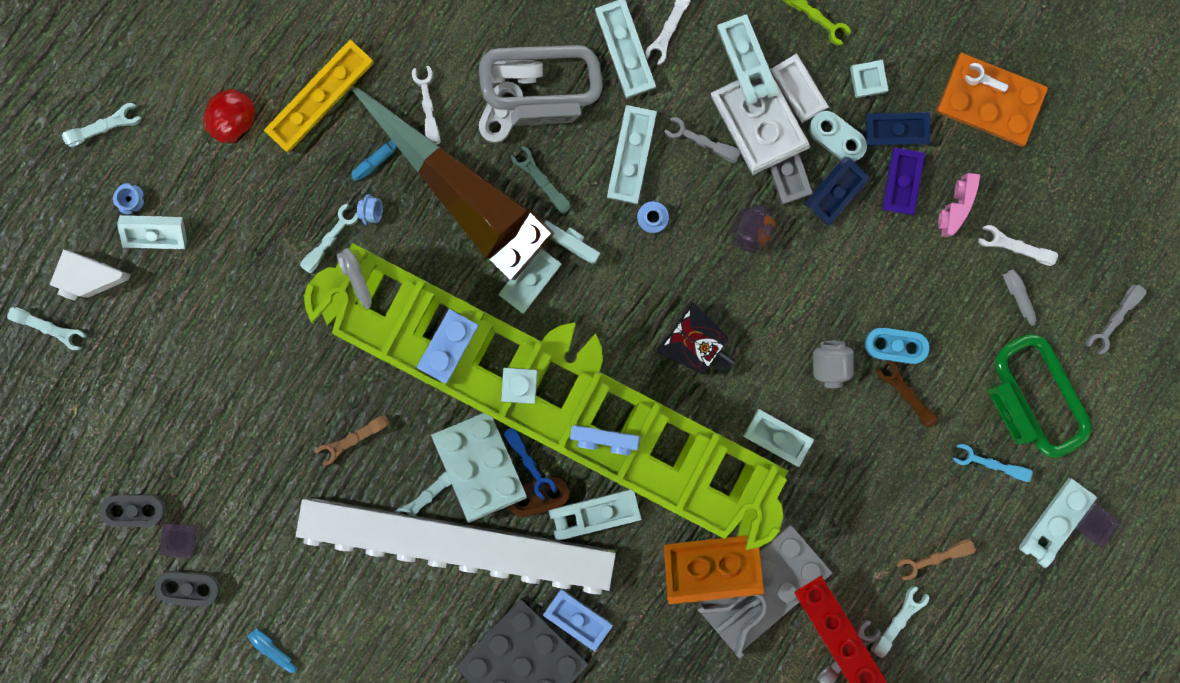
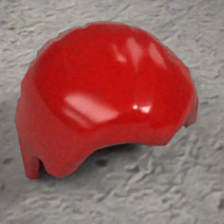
M227 89L218 92L209 100L203 115L205 131L221 143H235L242 134L251 128L255 118L254 105L247 95L238 90Z

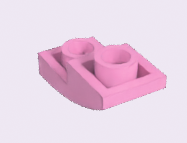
M967 173L961 176V180H957L954 198L958 199V204L950 203L945 206V210H941L939 213L938 228L942 229L941 237L954 235L967 218L977 194L980 174Z

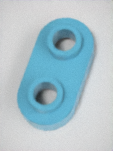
M876 328L870 331L865 339L866 351L876 359L916 364L922 362L929 353L927 339L922 334L916 332ZM879 337L883 338L886 343L882 350L875 346V341ZM910 342L916 345V351L913 354H909L906 350V346Z

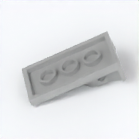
M792 525L786 527L760 550L765 594L700 601L696 605L699 613L705 617L738 658L744 656L742 651L799 603L794 594L796 590L819 576H822L825 580L832 574Z

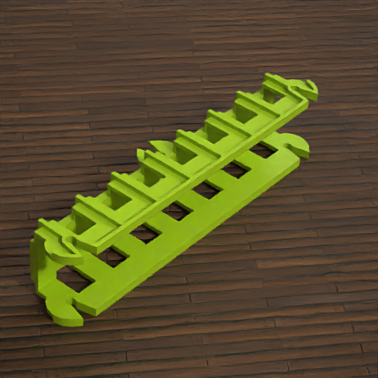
M354 243L351 244L349 250L359 262L362 275L371 295V300L384 275L402 283L386 316L370 308L366 309L363 307L361 301L357 299L349 276L343 274L339 262L336 268L328 267L317 273L310 283L307 284L304 302L311 323H314L321 314L327 326L335 320L332 331L333 335L724 539L739 524L736 536L748 535L745 550L762 547L771 542L780 532L783 510L782 504L777 498L787 481L785 477L788 470L600 372L603 361L602 347L596 333L578 352L576 361L568 363L565 360V354L570 350L576 325L575 322L558 326L549 331L542 341H539ZM440 304L479 325L447 384L417 368L431 340L423 336ZM495 333L520 345L508 368L537 370L536 390L551 362L578 375L562 409L538 396L535 398V404L501 401L503 378L479 366ZM608 391L634 405L620 432L641 436L639 450L631 449L630 455L611 453V446L598 444L597 450L577 447L578 440L570 439L572 426L574 425L599 429L591 423ZM667 422L690 434L673 467L650 455ZM726 453L746 463L729 496L709 486Z

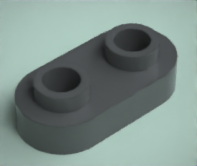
M152 494L114 495L106 498L100 506V517L110 527H150L160 523L166 513V507L162 499ZM148 504L152 505L155 509L152 516L148 515L145 511ZM116 505H120L123 508L121 516H117L114 512Z
M168 571L156 580L155 593L162 602L167 604L205 607L215 602L219 597L220 584L210 574ZM170 581H175L178 584L176 592L169 589ZM201 584H206L209 587L208 595L200 592Z

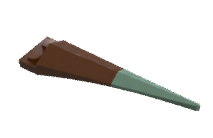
M352 87V91L482 254L489 258L510 280H515L555 233L533 211L444 151L358 87Z

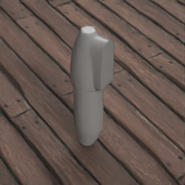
M346 248L337 254L338 262L343 274L349 276L357 299L361 301L363 307L369 309L372 304L371 295L362 275L361 267L354 254Z
M1014 269L1009 270L1008 273L1003 274L1009 292L1015 296L1023 318L1027 317L1029 324L1034 326L1037 321L1035 311L1026 292L1023 280Z

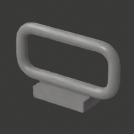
M563 45L497 48L484 54L479 63L480 86L483 98L495 109L513 110L511 113L512 126L573 123L581 115L580 106L593 104L598 100L602 92V75L598 57L586 46ZM582 58L588 66L590 89L584 94L504 98L498 96L493 88L491 67L496 61Z

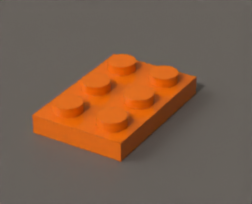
M960 53L936 113L1023 147L1026 145L1048 87ZM972 63L982 65L984 74L1008 85L1006 92L981 82L978 85L968 84L965 80V75L971 78H978L980 76L979 72L970 69L969 65Z
M748 535L727 537L726 539L718 538L665 544L664 555L668 603L679 604L765 594L760 547L745 550Z

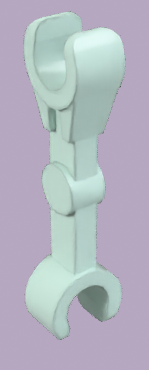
M127 103L112 116L103 120L99 119L95 123L81 129L68 130L62 134L66 145L74 147L83 143L85 139L99 133H106L114 127L137 125L141 122L142 118L137 116L133 119H127V112L137 108L135 104Z
M344 204L339 208L338 223L324 236L322 243L308 253L300 263V266L308 273H313L325 254V250L335 242L337 235L344 226H351L358 222L357 212L351 220L344 219L343 214L349 208V204Z
M17 307L10 308L7 318L11 321L31 326L44 334L57 337L71 350L82 349V347L72 343L73 335L78 334L81 337L87 338V334L82 330L61 328L50 321H44L32 316L29 312Z
M447 472L442 473L438 477L439 479L428 489L422 491L421 495L414 501L398 507L394 513L406 512L409 517L415 518L425 504L431 502L433 497L442 489L451 485Z
M913 586L908 589L902 609L892 619V623L885 633L872 644L871 651L879 657L883 658L891 649L892 641L900 630L906 626V622L911 615L928 603L929 595L927 594L922 597L920 602L915 603L913 601V594L918 590V587Z

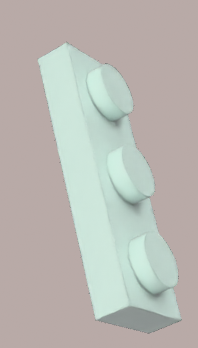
M617 0L595 8L596 16L626 99L655 89L656 85L626 1Z
M626 105L607 199L638 204L657 111Z

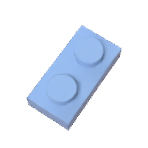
M449 309L417 368L447 384L479 325Z
M574 425L572 426L570 439L578 440L577 447L597 450L598 444L611 446V453L630 455L631 449L639 450L641 436Z
M562 588L543 613L544 617L594 652L613 626L611 622Z

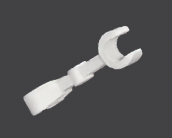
M676 0L675 7L665 22L660 36L646 50L647 60L650 52L657 49L662 53V57L657 65H661L665 61L668 41L673 32H675L677 24L691 0Z
M427 66L428 77L425 80H419L417 78V70L414 68L412 70V78L418 86H421L423 95L422 105L424 113H426L425 135L426 138L438 145L441 142L435 118L433 117V103L428 89L434 78L433 72Z
M992 225L982 228L992 232L994 236L991 242L981 238L978 239L979 244L984 247H1003L1012 250L1014 253L1034 258L1037 262L1047 266L1056 263L1058 254L1054 251L1044 248L1039 249L1025 244L1023 241L1008 238Z

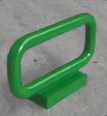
M1026 334L1001 348L995 358V368L1001 383H997L986 390L1015 444H1028L1034 441L1041 453L1052 458L1066 456L1084 445L1091 435L1092 424L1048 341L1038 334ZM1029 346H1034L1039 350L1079 425L1078 433L1059 445H1052L1048 442L1008 367L1009 358Z

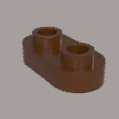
M547 477L559 488L560 494L555 498L550 497L548 489L551 486L545 484L541 487V494L545 497V500L540 499L534 491L537 481L522 484L526 495L529 497V504L521 506L517 502L508 507L513 514L520 517L559 508L569 498L568 484L560 477Z

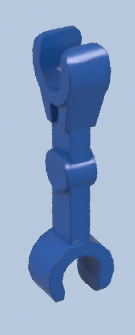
M513 428L505 431V438L511 447L521 455L524 465L528 471H531L537 481L534 486L536 495L540 499L545 500V497L541 494V487L545 484H549L553 492L556 493L557 487L555 483L549 478H542L533 458L526 452L527 448L519 432Z

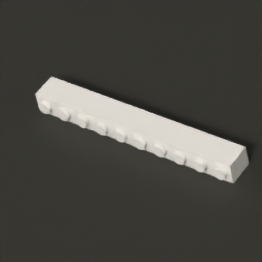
M310 497L302 499L296 537L304 538L303 543L307 545L322 546L323 542L335 544L334 549L353 552L354 547L366 549L365 554L370 556L384 557L385 553L397 554V560L415 562L416 558L428 560V565L446 568L447 563L459 565V570L464 572L477 573L478 569L490 570V576L509 578V574L519 575L523 582L539 584L540 579L553 581V587L571 589V585L583 586L584 592L598 595L602 594V590L609 591L616 554L615 550L560 540L556 541L554 539L420 516L411 518L408 514H397L391 511Z

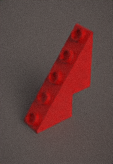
M819 576L796 590L794 594L820 639L837 663L848 683H887L823 577Z

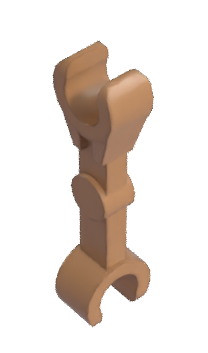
M386 415L379 416L358 431L350 433L344 439L319 446L315 453L318 454L324 449H328L331 452V458L323 462L322 465H330L336 461L344 450L358 444L371 434H375L388 427L390 422Z
M965 539L947 548L946 551L930 554L929 557L916 562L909 558H903L896 565L900 567L904 564H910L912 566L911 572L902 575L901 578L903 580H911L917 575V571L920 568L931 564H939L948 558L953 559L975 553L976 549L970 539Z

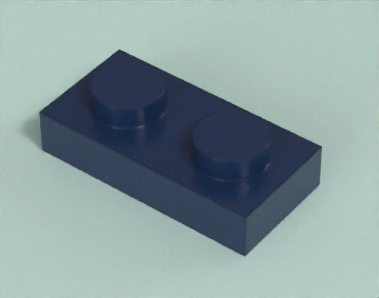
M930 112L867 113L865 115V139L867 146H917L931 144Z
M844 156L804 205L824 224L830 226L868 182L870 177L851 158Z

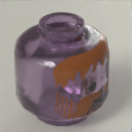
M755 204L753 208H742L730 230V234L734 239V245L749 253H756L757 250L766 249L777 227L775 220L770 216L772 212L758 204Z

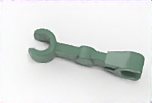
M522 146L521 149L528 156L525 162H518L511 155L513 164L530 174L536 181L537 186L541 187L549 196L559 212L565 214L571 209L569 201L562 193L555 189L547 176L537 168L531 151L527 147Z

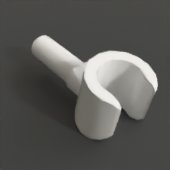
M978 63L969 65V68L978 71L980 76L978 78H971L965 75V80L968 84L978 85L981 82L1006 92L1008 85L984 74L982 65Z

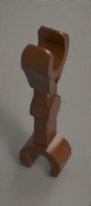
M889 360L886 361L893 371L889 377L884 376L879 368L876 369L878 378L899 392L901 398L917 413L918 419L925 427H932L938 422L936 415L928 407H925L916 397L914 391L904 383L896 363Z

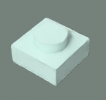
M883 60L852 65L850 67L856 98L887 93L889 91Z
M503 368L501 401L535 404L537 370Z

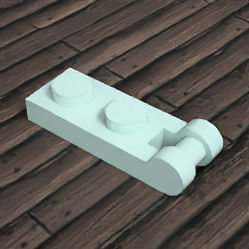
M747 14L717 25L719 35L747 105L757 103L758 98L766 95L769 98L778 95L775 81ZM761 77L763 83L752 87L750 80Z
M1068 478L1023 539L1019 550L1026 555L1032 554L1037 558L1036 562L1044 568L1048 567L1055 559L1058 550L1097 497L1075 480ZM1041 536L1049 541L1045 548L1038 544Z
M630 489L548 510L550 519H554L556 530L554 535L556 541L641 520L635 492ZM575 514L577 525L568 527L566 516Z

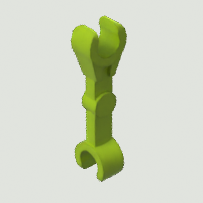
M782 0L787 5L799 11L802 10L809 19L819 23L828 30L829 40L836 46L843 44L835 36L837 29L842 30L846 35L851 33L850 28L846 24L838 23L834 25L818 9L808 5L806 0Z

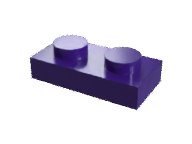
M895 147L892 149L882 211L910 216L915 214L925 153Z

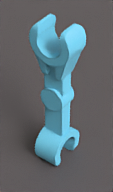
M956 445V447L963 448L968 453L967 458L962 461L953 457L952 460L957 464L967 465L973 461L996 471H1004L1005 474L1025 482H1030L1033 471L1017 465H1004L990 458L985 459L974 455L972 448L968 445Z

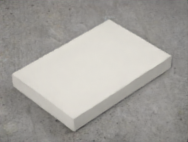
M761 77L750 80L752 87L763 83ZM738 80L711 92V98L752 175L810 148L807 138L776 81L778 95L770 98L766 95L758 98L757 103L747 105Z

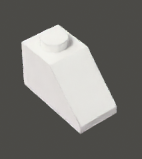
M63 249L50 285L59 288L58 295L76 301L77 296L88 298L129 280L131 274L73 251Z

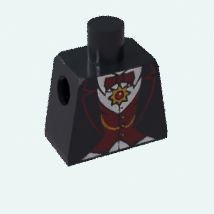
M695 303L689 306L657 350L659 354L701 375L707 371L710 365L726 375L736 362L734 358L722 350L729 338Z

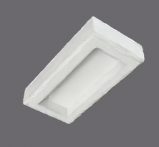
M797 54L770 69L781 93L800 124L829 108Z

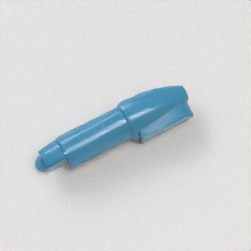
M390 140L369 158L361 162L352 171L351 175L354 181L370 175L376 167L391 156L398 148L395 143Z
M257 628L248 635L249 641L263 655H266L282 669L290 673L297 672V667L291 663L292 659L275 647L272 642L273 640Z

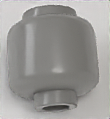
M829 340L821 342L820 347L813 351L814 378L824 382V386L827 388L843 387V382L852 379L854 375L853 350L845 346L844 341Z

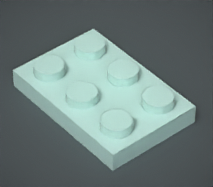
M482 413L431 435L468 523L527 498L492 417Z

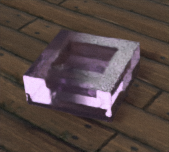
M1093 503L1075 529L1098 547L1103 548L1121 522Z
M163 523L159 555L193 558L197 526Z

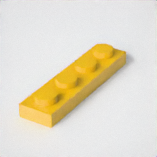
M350 39L264 131L289 153L374 64V61Z

